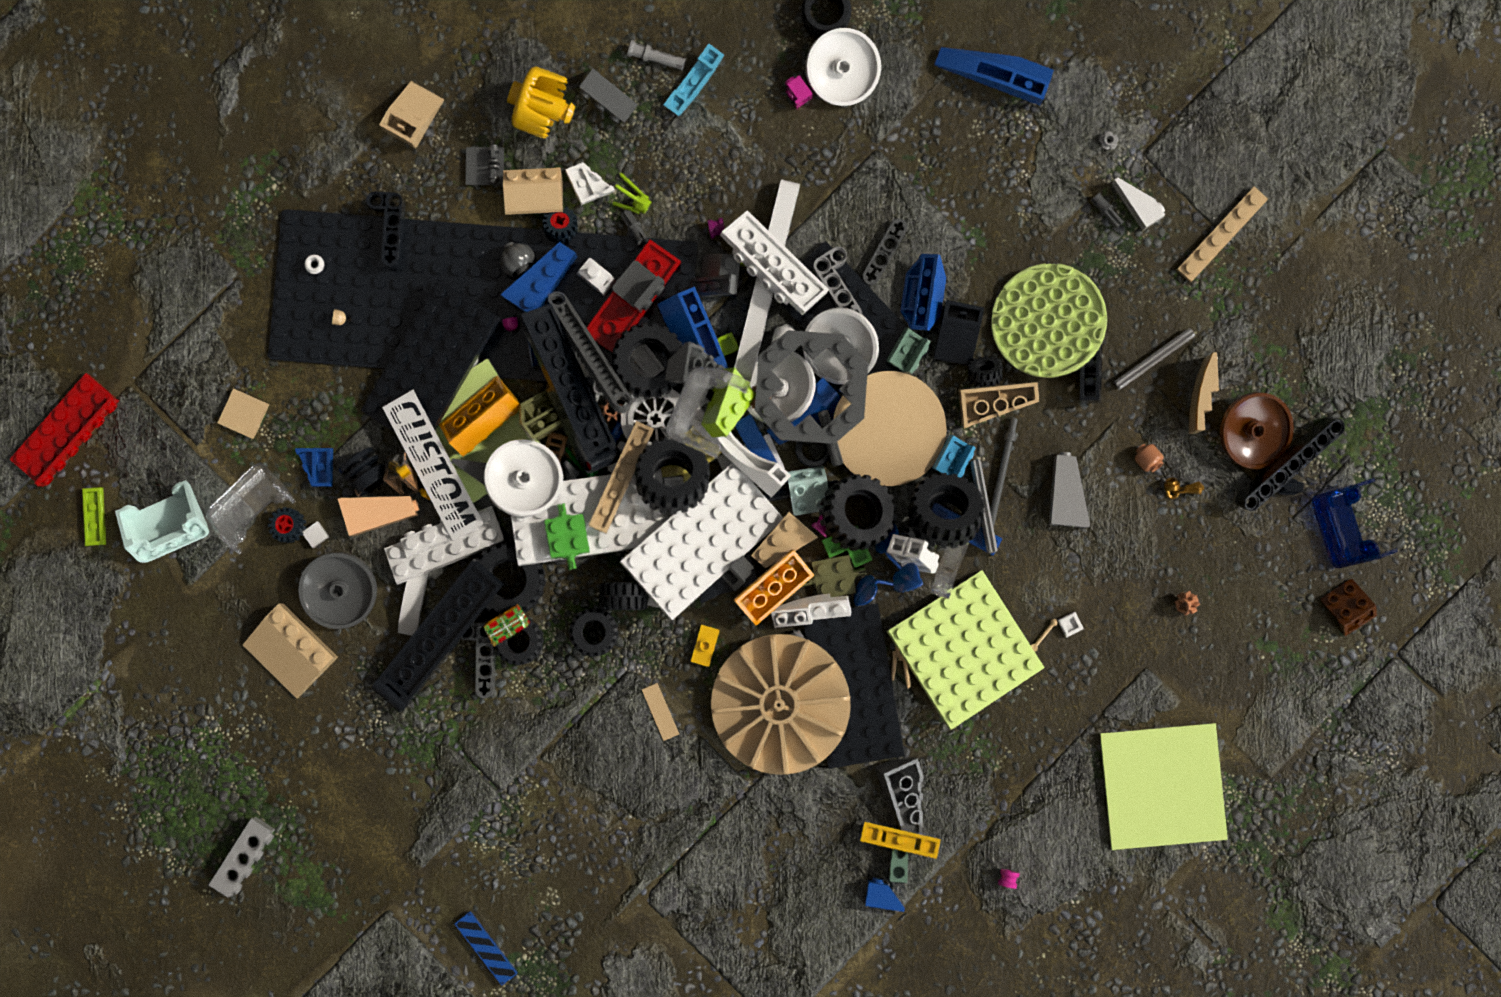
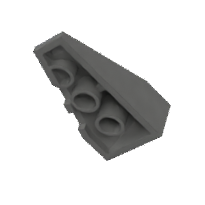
M686 342L668 360L665 380L713 391L720 378V375H718L720 369L725 368L717 364L713 356L707 355L702 346Z
M918 758L894 759L875 767L880 786L899 830L922 835L923 812L921 811V800L923 799V793L921 792V782H923V773Z

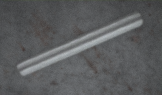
M1188 328L1114 381L1115 386L1119 390L1195 337L1193 330Z
M973 460L970 465L976 490L981 492V499L984 500L985 504L981 523L987 553H995L998 549L981 460Z

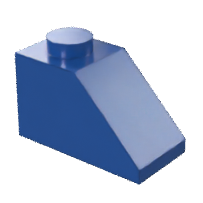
M873 878V880H868L865 906L904 912L903 904L890 886L884 882V879Z

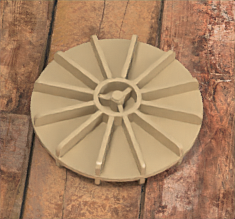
M774 634L747 642L725 661L714 682L711 713L715 729L724 746L743 764L764 773L777 775L793 774L805 771L819 764L837 747L849 721L850 694L842 670L832 656L823 648L802 637Z

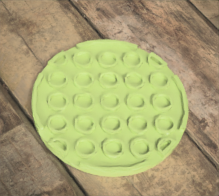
M1063 264L1035 265L1022 270L1004 285L995 300L992 310V334L1001 354L1018 370L1032 376L1044 378L1067 375L1089 362L1100 348L1107 329L1106 305L1097 286L1082 272Z

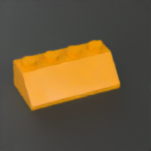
M496 376L441 422L439 426L449 444L462 456H465L481 441L487 439L489 434L495 429L501 427L508 418L515 415L519 410L520 403L503 381Z
M792 549L739 594L734 601L755 625H758L809 581L814 574Z

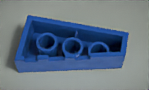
M559 242L501 294L502 298L524 313L543 307L548 301V296L554 292L576 260V253Z

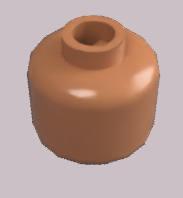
M1143 444L1136 450L1135 461L1145 472L1151 471L1153 473L1163 465L1164 456L1154 444L1147 446Z

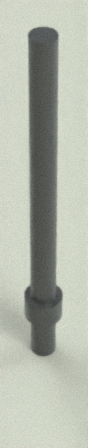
M1010 418L1008 431L1005 432L1004 436L1005 445L990 507L993 528L1012 444L1015 442L1017 435L1015 434L1018 422L1016 418Z

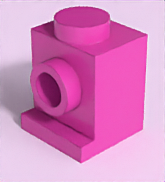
M800 75L796 78L791 77L785 82L787 86L786 93L792 101L795 100L794 106L796 109L812 99V92Z

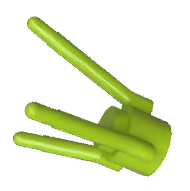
M620 173V177L639 195L636 197L623 187L615 184V188L634 200L632 205L635 207L618 202H612V204L630 210L637 215L640 212L645 214L652 201L623 173Z

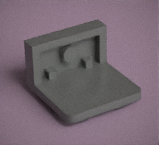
M633 261L613 285L612 289L641 313L653 303L651 300L655 295L659 296L665 288V282L660 276L656 277L638 261Z

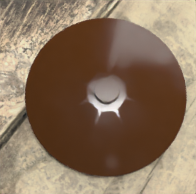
M1263 392L1248 393L1236 399L1226 410L1220 426V440L1227 456L1236 464L1250 469H1262L1270 466L1288 450L1294 433L1293 418L1286 404L1278 397Z

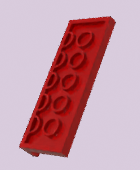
M85 373L14 453L10 460L34 480L35 485L40 487L49 485L53 481L55 473L61 471L66 466L65 462L77 454L79 451L78 447L91 438L92 431L104 423V418L107 414H111L117 408L116 404L119 400L92 376Z

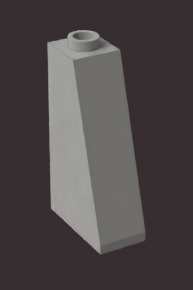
M1060 452L1059 455L1054 456L1048 525L1089 528L1090 521L1077 458L1071 456L1069 452Z

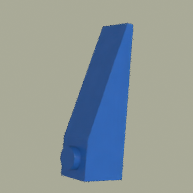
M822 378L816 383L815 394L808 409L791 423L797 426L810 414L821 427L818 413L828 410L831 420H833L835 408L841 397ZM770 428L766 431L778 445L788 442L779 440Z

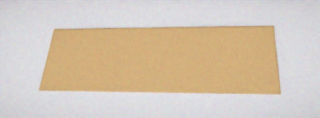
M658 683L642 689L663 741L679 735Z

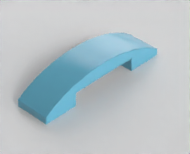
M708 44L698 57L697 63L679 87L672 92L664 106L677 116H680L712 76L723 59L724 54Z

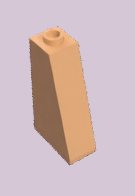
M410 496L338 499L349 536H356L418 516L417 511L420 510L417 500H413V497Z

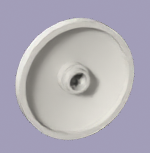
M851 28L830 30L817 38L809 49L805 64L806 77L814 93L825 102L839 106L856 104L867 98L879 81L881 73L879 52L875 44L860 31Z
M831 308L818 314L807 326L805 332L843 334L868 363V373L875 365L879 353L878 337L872 324L860 313L848 308ZM828 348L814 360L803 349L806 361L810 364L813 372L820 378H824L826 381L834 384H845L852 378V375Z
M796 352L791 353L772 370L784 386L771 396V400L790 422L799 418L808 409L813 400L816 387L814 372L810 364ZM758 358L752 381L747 382L751 388L752 386H756L757 383ZM750 405L747 408L748 412L756 419L765 423L755 412V408H752Z
M514 440L500 446L491 455L484 472V484L489 498L499 509L513 516L530 517L543 513L557 500L563 485V472L557 457L546 446L536 441L531 442V440Z

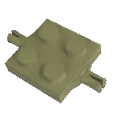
M850 555L812 561L814 576L802 587L814 585L817 595L830 594L831 597L856 593L855 577L866 575V572H863L866 569L865 567L854 569L851 565Z

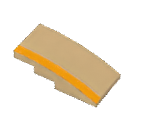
M1213 352L1204 358L1198 372L1191 398L1189 434H1197L1205 430L1204 414L1212 411L1211 394L1219 391L1217 352Z

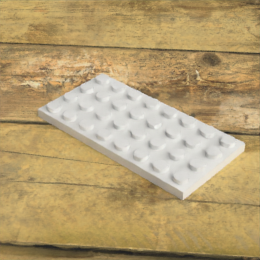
M732 462L709 482L708 491L705 493L702 502L698 501V506L693 509L689 507L688 511L684 513L677 511V514H673L623 558L620 563L670 620H673L720 578L731 565L781 522L783 517L749 477Z
M660 468L654 474V477L660 483L663 484L662 472ZM634 473L607 534H604L588 526L612 474L563 481L557 500L543 513L530 517L511 515L518 566L564 560V558L550 559L544 520L559 516L558 504L562 505V503H565L567 515L583 514L590 552L580 554L574 558L635 549L669 519L668 511H666V514L660 513V509L653 510L650 508V503L645 504L642 501V496H639L637 492Z

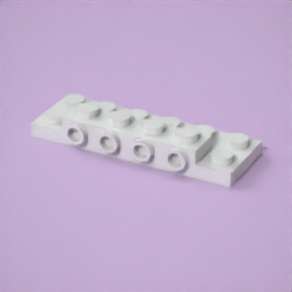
M748 211L721 232L720 236L733 248L732 253L735 261L743 263L751 276H757L761 280L762 287L766 290L770 289L779 303H784L785 305L790 303L803 315L828 293L829 289Z
M490 506L477 511L484 524L452 541L442 520H440V524L435 526L433 524L423 526L420 532H407L404 534V538L400 539L401 542L384 548L396 583L399 585L487 550L495 544L505 543L506 541L493 507Z

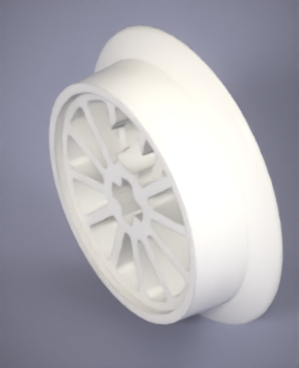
M672 389L667 395H661L660 398L664 399V402L659 411H657L655 397H650V399L653 398L654 411H651L645 402L648 399H644L641 396L637 398L633 394L630 395L632 399L631 408L628 412L621 413V427L627 440L636 421L647 423V426L654 428L658 442V429L662 431L665 437H668L665 430L668 432L675 431L671 437H668V440L673 439V437H679L681 441L684 440L690 427V423L686 420L690 412L687 403L678 392ZM670 402L673 407L662 413L666 403ZM643 403L649 414L638 410V406ZM677 410L678 417L670 413ZM637 412L647 417V419L633 420L634 413ZM655 415H658L661 422H657L654 425L651 418H655ZM667 418L675 420V425L672 428L665 426Z

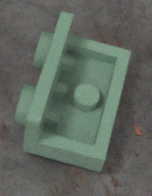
M905 328L886 361L901 371L912 374L918 368L922 356L928 351L930 340L922 338L909 328Z

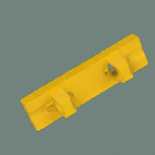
M864 822L860 841L937 859L941 839Z

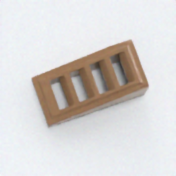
M551 433L548 435L545 446L550 449V446L560 448L559 452L551 451L558 455L557 459L561 465L568 436ZM552 438L561 440L562 444L551 442Z

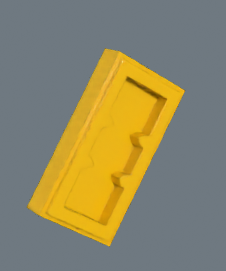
M701 625L691 662L707 667L710 666L719 629Z

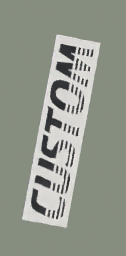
M414 390L382 407L452 541L484 524Z

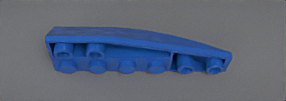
M941 47L934 66L1039 106L1045 97L1054 71L1018 56Z
M695 287L680 292L657 304L667 328H669L671 333L674 332L678 336V341H681L683 345L686 342H691L702 346L705 349L704 352L707 355L713 356L717 364L722 365L725 369L728 368L715 332Z

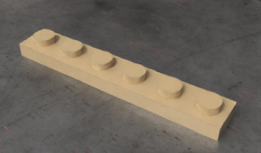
M1253 187L1176 271L1191 283L1268 198L1257 188Z
M636 421L588 527L607 534L635 473L637 458L647 446L654 428Z

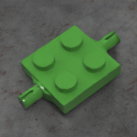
M562 503V505H557L559 516L544 520L550 559H567L568 570H572V568H577L574 557L589 553L590 550L583 514L567 515L565 503Z

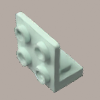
M824 466L788 472L791 475L788 479L793 515L819 512V509L823 508L820 505L821 499L826 497L824 493L828 489Z

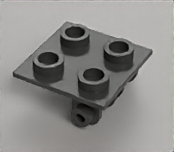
M490 145V147H466V185H503L504 147H497V145Z

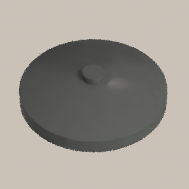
M330 552L317 557L305 568L299 581V598L303 609L315 622L328 628L344 629L360 623L371 612L377 598V583L371 569L360 558L345 552Z

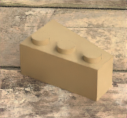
M788 512L751 557L766 569L778 562L790 550L796 551L817 539L818 536Z

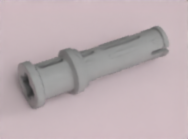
M631 40L627 54L628 57L641 58L644 62L650 60L683 70L686 58L652 49L650 45L644 46L635 43L634 40Z

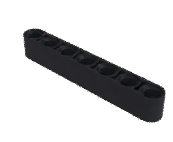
M1324 417L1236 495V505L1248 511L1257 510L1342 435L1345 430L1344 422L1332 417Z

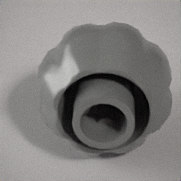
M509 242L503 247L504 251L501 253L499 263L505 274L520 278L533 266L535 255L533 250L526 244Z

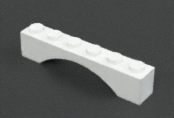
M705 398L695 407L686 420L772 498L791 475L778 463L768 461L749 451L731 432L727 437L712 438L701 425L706 408L710 402Z

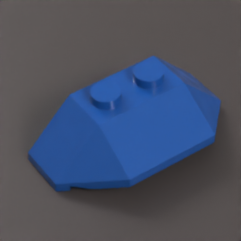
M921 254L919 259L906 273L900 311L912 330L929 331L941 316L946 275L939 254Z

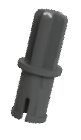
M1100 193L1091 200L1094 206L1101 212V216H1105L1114 228L1119 227L1123 223L1122 219L1112 209L1113 205H1110Z
M630 210L623 211L621 218L628 227L627 231L633 235L638 245H642L641 240L643 243H646L648 237L642 230L641 223L637 222Z

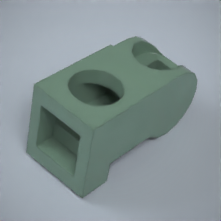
M891 849L888 882L907 883L908 852Z

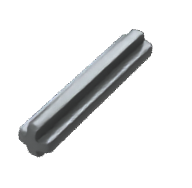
M828 410L818 413L823 429L832 421ZM838 442L826 444L832 465H842L843 459Z

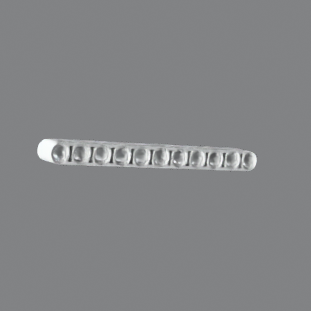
M781 179L768 231L785 246L800 184ZM758 277L756 278L734 367L747 382H751L773 297V292L770 289H764Z

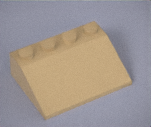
M280 603L262 620L243 644L297 699L338 658L285 604Z

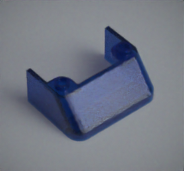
M1374 478L1318 494L1312 499V507L1330 562L1335 568L1340 569L1384 558L1398 552L1397 548L1380 552L1379 546L1374 540L1368 539L1363 541L1351 504L1360 501V486L1375 482Z

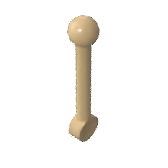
M1052 619L1050 621L1051 624L1040 636V638L1035 642V644L1030 645L1034 652L1037 651V646L1049 633L1053 626H1056L1058 624L1057 619Z

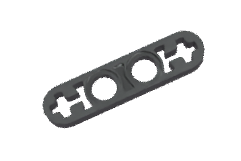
M899 218L891 223L862 276L863 281L868 286H874L878 283L908 228L905 220ZM900 223L904 230H900L895 237L893 236L896 229L894 225H899ZM887 239H891L894 241L895 247L887 249L884 246V242ZM877 256H883L886 259V263L882 266L875 263ZM874 268L878 269L874 275L876 280L868 281L866 274L870 275Z

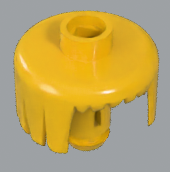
M534 66L527 72L523 83L514 81L507 98V103L515 105L511 119L512 125L519 130L545 139L548 137L546 133H549L550 129L544 126L552 127L554 123L552 120L557 122L563 120L564 124L570 123L575 106L572 102L567 104L566 100L563 99L564 93L558 90H566L564 84H567V78Z

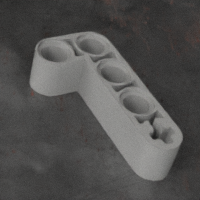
M835 247L815 260L813 265L814 274L829 289L827 294L837 308H847L852 304L850 309L862 315L861 308L836 272V269L845 264L847 258L846 250L842 247ZM841 253L843 259L836 261L833 259V254ZM819 263H824L827 269L819 271L816 266ZM835 279L838 285L836 287H829L827 281ZM839 295H845L848 298V301L846 303H840L837 297Z

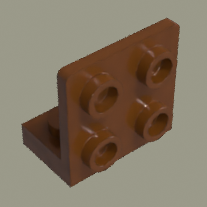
M1353 579L1348 580L1321 598L1323 605L1339 622L1340 632L1344 636H1347L1377 616L1376 605Z

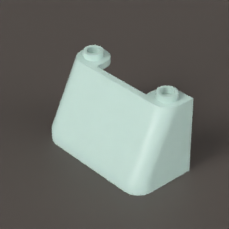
M186 480L178 482L172 487L173 496L139 510L135 506L126 505L115 511L124 548L137 561L142 563L150 562L198 541L209 534L207 523L192 488Z

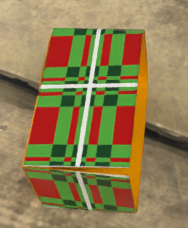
M517 604L488 621L484 628L494 646L526 628L530 621Z

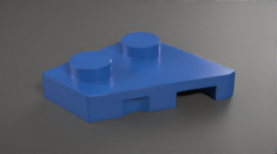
M295 448L296 454L300 456L303 463L302 467L308 474L311 486L333 487V448Z

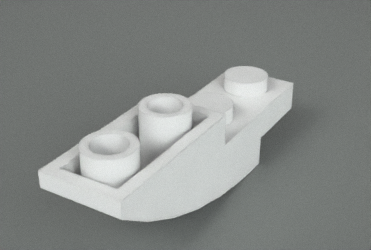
M822 594L780 605L771 612L774 627L777 628L812 624L813 620L851 616V607L848 596L831 597L830 594Z

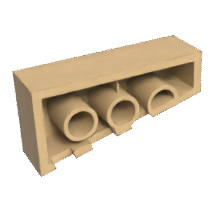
M1038 382L958 390L962 428L970 427L1039 402Z

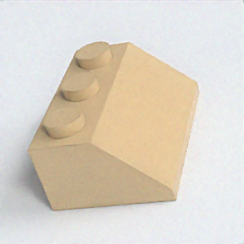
M561 168L503 170L505 215L563 212Z

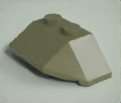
M547 390L519 405L520 427L531 442H537L563 427Z

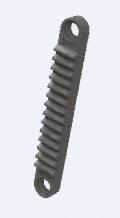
M552 292L548 296L547 305L552 304L562 328L570 341V345L573 346L574 352H577V357H580L581 363H584L585 369H588V374L592 376L593 381L595 380L596 386L599 387V391L603 393V397L607 399L612 409L618 413L628 412L631 408L632 399L566 295L562 292ZM559 299L562 301V304L556 305L552 301ZM622 399L625 400L627 404L621 406L618 405L616 401Z

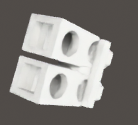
M893 534L887 553L900 562L902 567L912 562L917 565L919 571L933 574L936 573L939 565L937 562L939 555L927 549L928 543L925 540Z

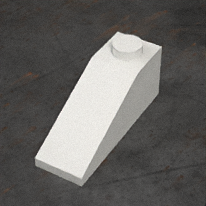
M1116 178L1112 182L1113 187L1142 231L1165 216V209L1160 202L1157 203L1151 196L1120 178Z

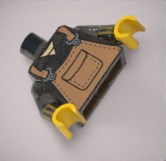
M399 447L397 453L387 457L383 480L401 496L418 493L427 500H431L424 486L419 482V476L404 448Z

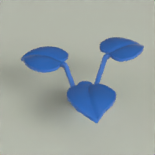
M892 523L894 525L892 532L888 533V537L885 540L876 544L875 549L878 553L885 552L887 557L900 571L894 574V582L874 580L872 575L862 578L855 588L854 605L856 607L866 605L874 599L877 593L876 584L878 583L891 585L895 591L900 593L923 585L916 564L911 562L901 567L887 553L893 534L899 535L898 528L894 523Z

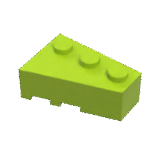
M736 368L720 369L718 374L720 378L718 384L714 386L712 401L708 403L701 425L712 438L727 437L756 397V393Z

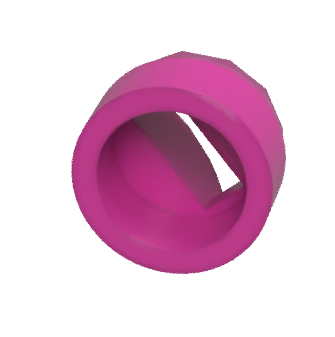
M517 317L502 319L503 326L507 331H514L517 328Z

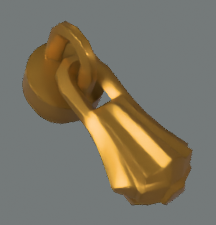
M1171 477L1166 479L1164 489L1168 498L1175 499L1181 493L1201 495L1204 485L1198 481L1180 487V482L1177 481V478Z

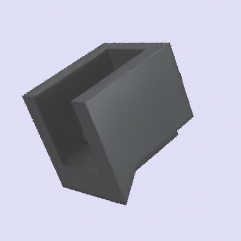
M742 556L721 577L736 592L745 583V579L753 573L751 570L754 567Z

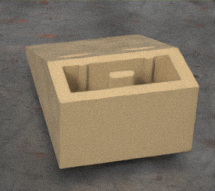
M411 81L389 107L379 126L383 131L416 149L444 99Z

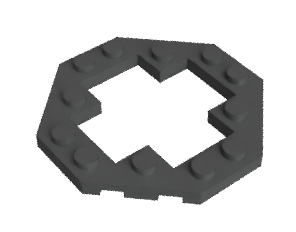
M788 330L758 356L755 412L779 440L835 444L864 419L868 363L843 334ZM800 346L812 360L828 348L852 375V378L839 389L851 405L823 429L810 414L797 426H794L770 399L773 394L784 386L772 370Z

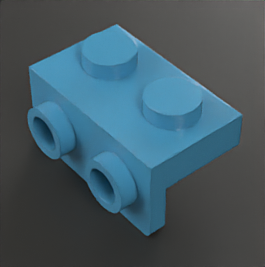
M949 435L932 468L939 473H947V475L957 474V477L961 478L965 473L968 462L973 458L976 447L963 442L954 435Z

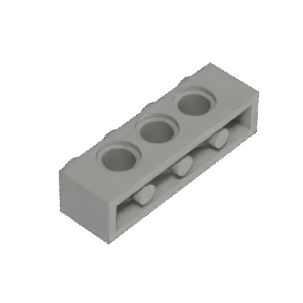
M257 817L251 818L209 886L228 898L234 894L237 895L243 886L241 882L244 877L247 879L253 871L251 866L262 857L264 853L262 851L265 844L269 845L274 838L272 833L275 829ZM252 836L258 839L257 846L251 844L250 839ZM241 853L247 855L248 860L246 863L240 860ZM230 870H234L237 873L236 879L230 877Z

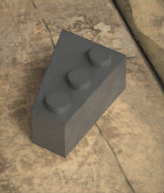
M594 69L586 71L573 88L581 97L594 104V107L599 111H604L608 114L609 119L616 124L625 123L638 105Z

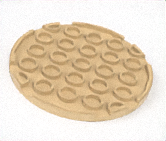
M883 371L867 375L864 419L838 441L843 464L853 474H860L861 477L869 475L871 480L875 478L880 480V485L897 486L916 480L934 465L944 446L946 438L944 410L935 393L924 382L912 375L897 371ZM843 395L837 403L833 419L851 405Z

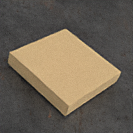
M233 388L218 420V424L254 439L270 404Z

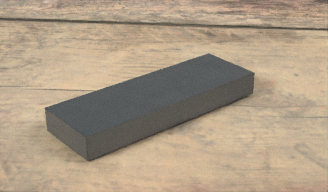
M728 274L693 278L691 288H696L699 298L734 295L736 275Z

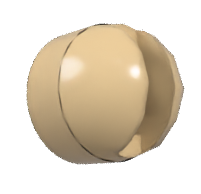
M334 309L332 325H342L346 321V315L343 311Z

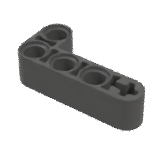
M473 623L470 626L471 635L469 637L463 635L461 639L476 640L475 690L480 698L485 699L493 696L495 693L496 648H494L489 636L484 637L481 631L486 623ZM485 645L491 650L488 656H484L481 653V649ZM483 665L490 667V673L487 676L481 673ZM490 678V681H486V687L490 688V691L486 692L485 695V692L481 691V688L485 686V681L481 682V679Z

